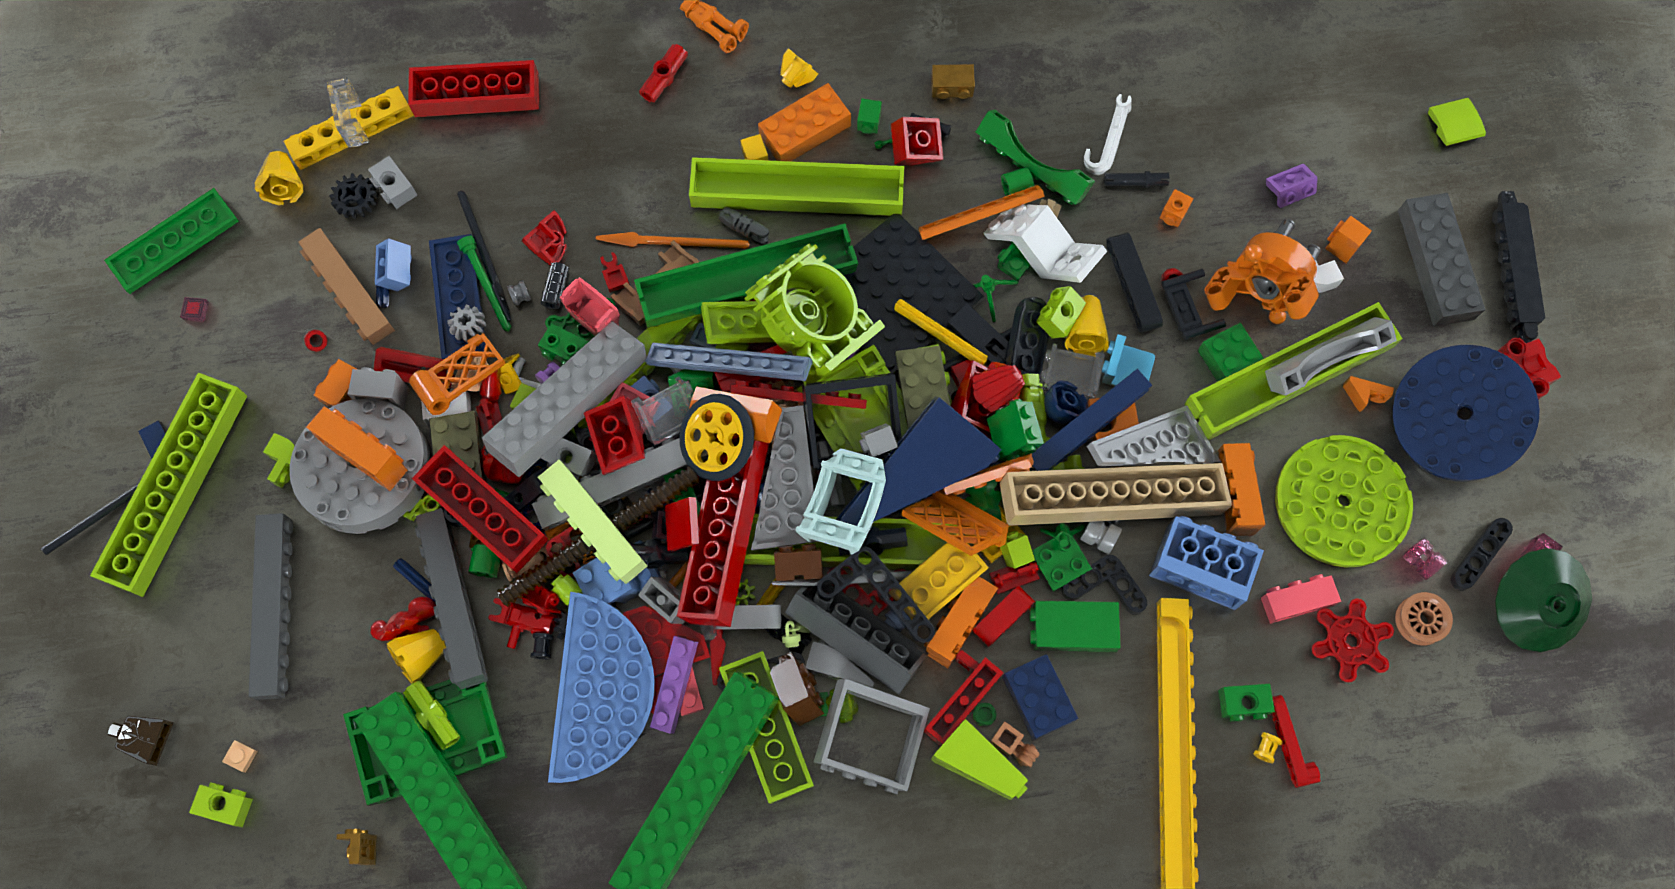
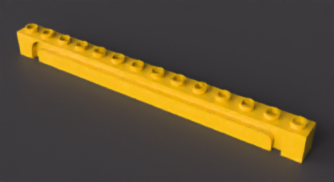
M1160 598L1156 604L1161 889H1195V883L1198 882L1199 877L1198 868H1195L1194 858L1198 856V845L1194 843V833L1197 832V819L1193 818V808L1197 806L1196 794H1193V784L1196 783V770L1192 769V760H1195L1196 749L1192 745V736L1195 735V723L1191 722V712H1194L1195 701L1194 698H1191V689L1194 688V676L1190 675V666L1193 665L1194 655L1193 652H1190L1193 630L1189 629V620H1192L1193 609L1192 606H1189V599Z

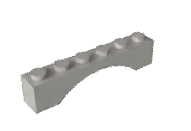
M1374 317L1266 370L1265 373L1270 390L1286 396L1305 387L1314 375L1330 365L1359 354L1379 350L1397 341L1392 321Z

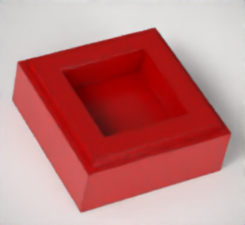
M960 650L955 657V661L970 673L979 665L976 660L963 650Z

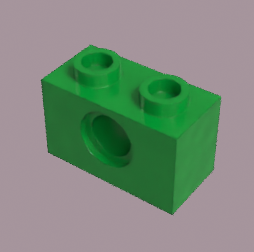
M1270 684L1229 686L1218 690L1222 718H1230L1231 722L1243 721L1245 716H1253V720L1267 719V715L1275 712ZM1242 698L1250 700V709L1242 705Z

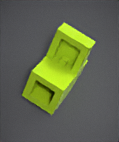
M274 433L263 451L269 458L277 461L267 479L274 485L283 488L290 481V460L295 444L289 439Z

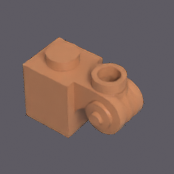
M1005 721L990 741L1007 758L1010 755L1016 758L1018 764L1022 767L1031 768L1035 759L1040 755L1033 744L1025 745L1021 741L1024 735Z

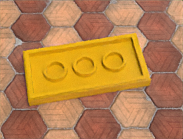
M947 542L899 584L929 620L989 567L977 553L970 556ZM896 589L888 592L895 601L899 600L900 594ZM905 607L903 611L912 620L914 618L913 609Z

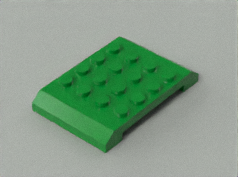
M449 679L426 687L433 699H436L445 709L448 715L447 719L461 737L454 745L442 750L431 733L427 731L456 777L494 764L507 757L486 682L461 690L455 683L452 684ZM365 706L345 713L343 716L366 804L371 806L401 797L402 794L354 720L372 708Z

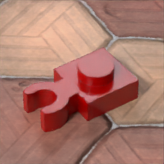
M614 252L611 253L613 258L611 262H606L603 256L600 257L602 266L606 269L602 273L610 293L624 288L623 284L626 282L629 284L623 265H617L618 260Z

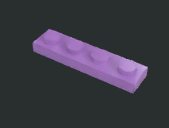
M674 636L650 725L651 728L669 734L675 733L698 642Z

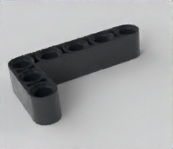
M868 547L860 548L858 552L849 556L819 581L817 585L818 594L822 598L829 599L862 574L915 641L926 643L934 637L935 629L875 552ZM862 552L868 553L871 558L870 563L867 565L861 564L858 560V555ZM849 567L852 570V577L850 579H843L840 576L841 568ZM875 571H882L884 573L885 580L883 583L874 581L873 573ZM825 581L833 583L834 592L831 594L824 593L821 589L822 583ZM890 589H896L899 592L900 597L898 601L893 602L889 600L887 594ZM905 607L913 609L914 618L912 620H906L903 617L902 611ZM923 625L928 628L929 635L927 638L922 639L918 636L917 629L919 626Z

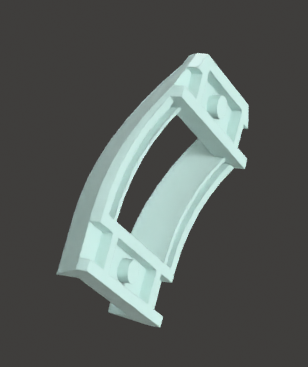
M840 448L833 453L832 458L822 461V468L816 488L803 514L804 519L800 526L796 528V533L809 543L813 539L847 549L852 555L860 550L874 521L883 494L886 477L882 459ZM837 473L873 483L866 507L857 526L823 516L833 491Z

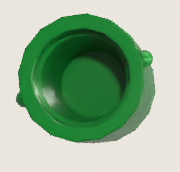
M1027 167L1001 175V184L1005 196L1034 186L1032 175Z
M474 545L471 548L472 555L468 573L484 578H497L501 559L486 545Z

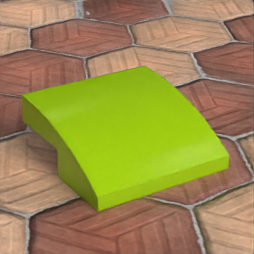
M1469 98L1429 107L1428 115L1438 126L1436 133L1446 146L1486 135L1483 122Z

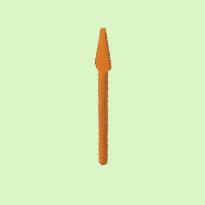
M635 232L595 237L596 240L635 247L638 244L671 245L670 242L673 240L680 246L747 249L750 246L747 240L641 236Z

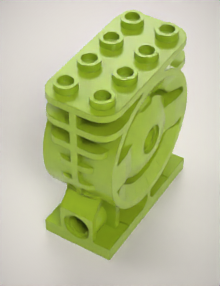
M810 243L803 247L799 253L788 258L785 263L773 269L770 274L758 280L755 285L745 292L748 296L744 298L747 302L753 298L756 300L758 305L753 310L755 313L761 310L764 326L777 345L793 355L810 357L813 362L807 379L803 381L805 384L815 383L885 327L881 320L873 323L865 311L858 308L857 299L850 283L837 269L823 262L827 259L824 255L816 259L812 253L818 249V246L816 244L811 246ZM796 289L786 295L787 290ZM825 328L823 334H822V335H818V334H819L821 331H823V329Z

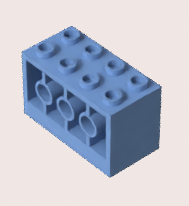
M1175 516L1166 527L1149 576L1236 610L1248 599L1264 550L1259 549L1258 545L1252 542L1244 543L1236 540L1234 535L1218 533L1211 526L1195 524L1188 517Z

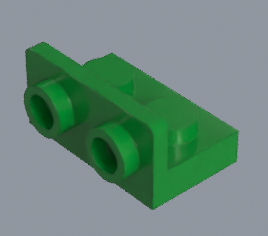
M1010 241L1011 245L1009 248H1004L997 257L999 259L997 268L1019 282L1031 265L1014 242Z

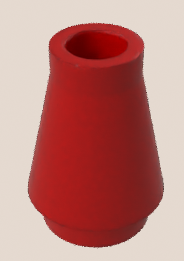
M498 370L482 380L479 391L482 399L487 398L489 401H496L502 394Z

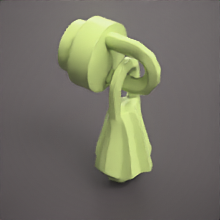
M787 621L785 626L786 635L782 636V643H785L787 648L799 646V641H801V636L796 634V631L810 633L811 631L800 623L795 625L793 621Z

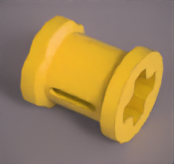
M1263 732L1259 748L1253 754L1262 761L1273 764L1275 761L1273 757L1278 745H1282V740L1272 734Z

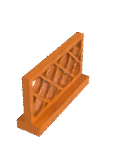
M944 489L902 509L903 517L970 556L992 545L1001 547L1006 543L1008 524L964 499L953 496V493L946 495ZM945 524H954L957 526H948ZM963 534H970L975 536H964ZM966 543H972V544H976V545H974V546L971 547L970 545H968V544H966Z

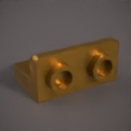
M345 829V834H337L336 839L350 841L347 847L349 864L376 865L377 835L368 834L369 830Z

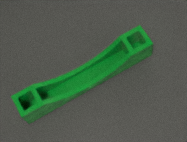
M996 110L988 111L975 133L980 135L979 139L986 144L991 143L996 147V151L999 154L1012 158V162L1020 168L1027 167L1034 179H1041L1046 183V187L1049 190L1062 194V198L1069 204L1074 203L1076 205L1082 202L1095 183L1092 178L1079 169H1057L1036 160L1020 143L1014 131L1012 121Z

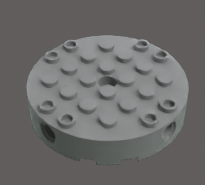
M368 398L339 403L329 409L331 411L334 408L337 409L349 422L351 420L362 427L365 433L370 432L377 437L382 445L387 444L397 452L396 454L404 460L402 464L408 471L393 489L389 491L323 445L305 428L295 444L290 460L291 485L301 505L329 528L353 534L367 533V531L378 528L381 530L396 523L398 518L407 511L410 512L423 496L425 490L411 478L430 460V447L423 432L411 417L391 403L382 400L375 402L368 400Z

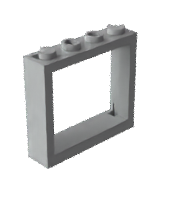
M839 679L835 686L813 763L821 765L820 769L826 772L834 773V770L842 772V777L855 780L856 777L864 779L863 784L877 787V784L885 786L884 791L898 794V791H908L930 708L848 679ZM846 693L912 715L895 780L827 758Z

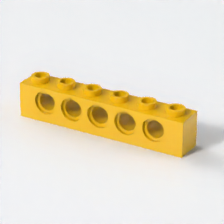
M399 86L386 90L376 97L369 98L357 106L350 107L347 111L331 116L324 122L312 125L301 133L290 136L284 140V143L293 161L302 170L414 116Z

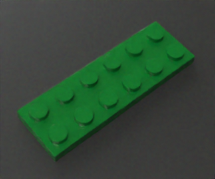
M213 188L104 261L125 291L131 294L238 223L239 220L216 189Z

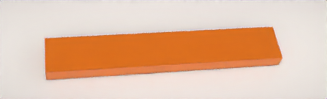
M1036 185L920 226L918 230L922 240L1045 196L1041 187Z

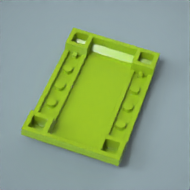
M872 345L839 364L816 382L887 374L890 372L878 350ZM896 383L901 436H903L908 429L902 393ZM885 385L838 391L839 396L848 397V393L862 394L861 398L867 400L866 409L812 403L814 421L833 453L840 448L852 452H862L863 450L859 442L862 440L860 433L885 423L889 425ZM802 386L797 388V391L802 392ZM848 476L857 492L866 482Z

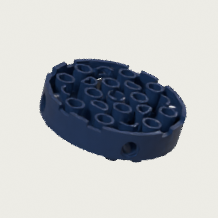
M1455 345L1426 355L1405 374L1394 398L1393 426L1402 449L1421 469L1446 480L1461 482L1477 481L1503 472L1518 461L1527 451L1538 428L1539 400L1529 376L1508 356L1483 346ZM1467 408L1471 413V417L1466 420L1459 418L1458 410Z

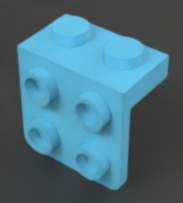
M1118 334L1115 341H1110L1107 353L1110 354L1108 361H1104L1101 373H1104L1102 383L1116 386L1136 369L1149 381L1155 355L1124 345L1126 336Z

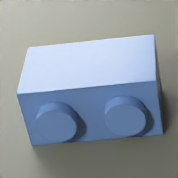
M389 238L376 245L375 285L393 291H399L410 285V263L412 259L410 245Z

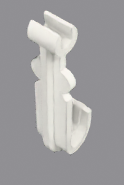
M1119 94L1116 98V109L1100 162L1092 163L1090 161V149H1086L1084 165L1089 173L1101 175L1111 168L1127 114L1131 111V96H1128L1126 103H1122V94Z

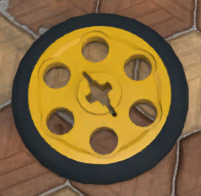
M710 394L702 397L686 412L680 429V448L686 464L701 478L710 481H722L731 478L744 467L752 453L754 444L752 420L747 410L736 399L724 394ZM708 410L713 415L709 423L705 419V414ZM728 412L732 415V421L729 425L724 421V417ZM696 429H699L701 432V437L698 441L694 439ZM713 433H718V434H717V438H718V440H719L720 442L715 441V440H716V437L714 436ZM735 433L740 438L737 446H734L732 443V436ZM703 450L708 452V460L706 462H703L701 459ZM723 452L728 456L725 465L720 462V456Z

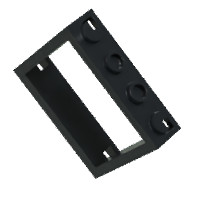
M887 373L801 384L810 462L813 468L821 470L822 461L829 460L833 455L818 457L811 394L885 385L889 425L896 443H898L902 436L895 374ZM862 451V452H856V453H860V454H864V455L870 456V455H868V453H864L863 451ZM887 451L874 457L878 459H885V457L889 454L890 451Z

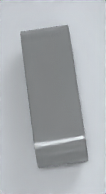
M737 605L734 608L731 627L715 626V629H780L781 605Z

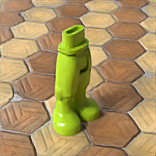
M1022 374L1025 385L1021 389L1019 399L1033 402L1045 443L1050 438L1045 433L1047 416L1044 406L1045 395L1041 388L1043 384L1039 383V374Z

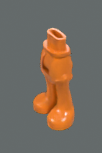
M684 0L680 5V10L685 12V16L691 19L698 29L704 30L720 43V49L725 53L732 52L737 47V41L741 42L748 32L749 23L746 20L739 19L733 23L720 14L715 6H710L700 0ZM715 22L730 34L723 33L714 25H712V23Z

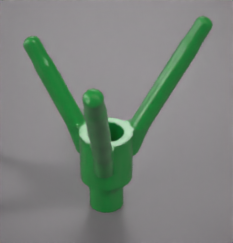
M983 275L979 283L973 284L975 288L982 287L983 292L987 294L992 322H996L992 292L995 290V286L1017 285V280H996L988 275Z
M1059 523L1055 532L1041 528L1040 532L1054 537L1060 546L1066 547L1069 544L1070 538L1086 528L1087 524L1083 523L1070 531L1065 523Z

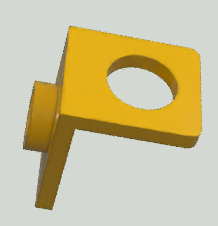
M519 353L504 358L506 364L498 369L500 386L505 394L517 391L522 383L512 366V363L520 357Z

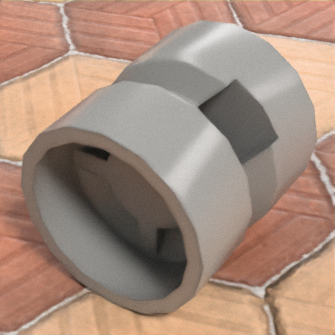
M1092 521L1088 523L1080 540L1090 545L1096 543L1097 549L1109 555L1122 528L1112 523L1105 525V521Z

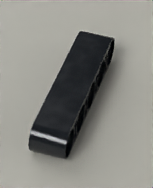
M1127 232L1107 238L1106 245L1139 332L1143 333L1162 327L1163 319L1131 235Z

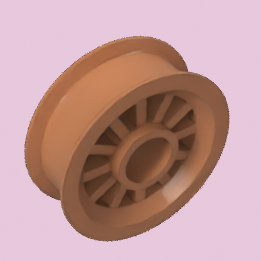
M1421 592L1405 599L1398 606L1395 621L1400 634L1406 640L1416 645L1425 646L1440 641L1449 634L1453 624V616L1448 604L1441 597L1432 593ZM1421 614L1427 618V624L1422 622Z

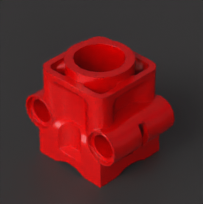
M1512 338L1498 350V352L1515 361L1526 372L1534 385L1538 400L1549 392L1552 383L1561 378L1557 368L1548 361L1545 347L1540 339L1525 343L1520 338Z

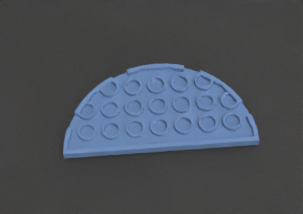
M570 592L548 782L550 783L571 782L587 778L617 762L629 751L642 733L648 721L654 698L655 680L651 657L643 638L635 626L622 613L606 602L575 592Z

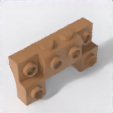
M673 240L670 242V249L665 253L662 251L658 253L659 259L665 265L657 273L695 264L699 261ZM626 282L623 284L624 289L617 296L613 293L611 299L614 300L615 304L626 315H629L641 326L645 323L637 292Z

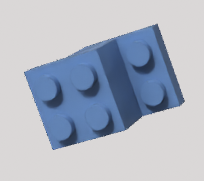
M598 558L573 572L583 594L595 597L609 605L615 601L627 603L639 595L650 577H661L657 568H645L625 584L621 579L616 581L608 572L611 568L608 563L602 564Z

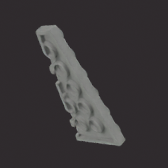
M803 405L782 408L783 410L776 427L751 550L809 543L796 533V528L802 523L804 519L803 514L814 493ZM811 539L810 543L820 542V541H816V540Z
M1187 405L1093 441L1087 446L1098 466H1166L1221 463Z

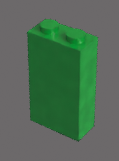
M1035 601L1033 607L1029 608V621H1033V630H1030V644H1034V651L1117 652L1121 648L1119 602Z

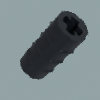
M555 262L550 265L540 302L546 308H560V296L566 289L565 285L570 270L565 264Z

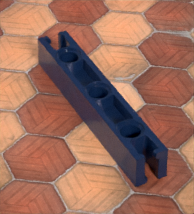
M1138 369L1133 371L1040 446L1036 452L1032 453L1034 463L1030 471L1052 470L1145 395L1149 388L1152 387V384Z

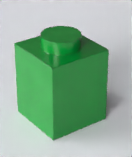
M861 98L857 131L865 134H878L882 101Z

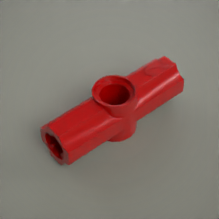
M672 44L662 60L654 64L652 74L639 90V94L646 101L655 103L665 87L673 83L675 73L688 56L687 51L678 44Z

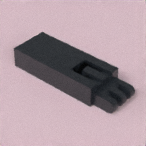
M966 303L948 321L946 326L958 337L987 355L986 363L988 365L991 362L1006 364L1009 342ZM990 342L994 345L991 350L998 354L996 357L985 348Z

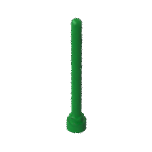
M473 236L461 238L457 241L460 251L468 255L503 330L509 331L511 325L475 252L476 242Z

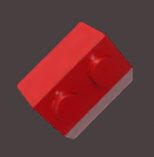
M901 117L891 123L895 165H919L943 160L939 118Z

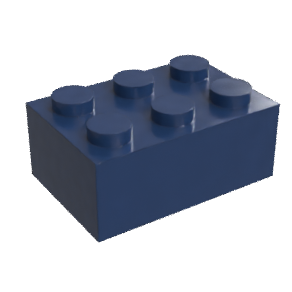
M1047 654L1008 671L1002 676L1032 741L1065 727L1078 719Z

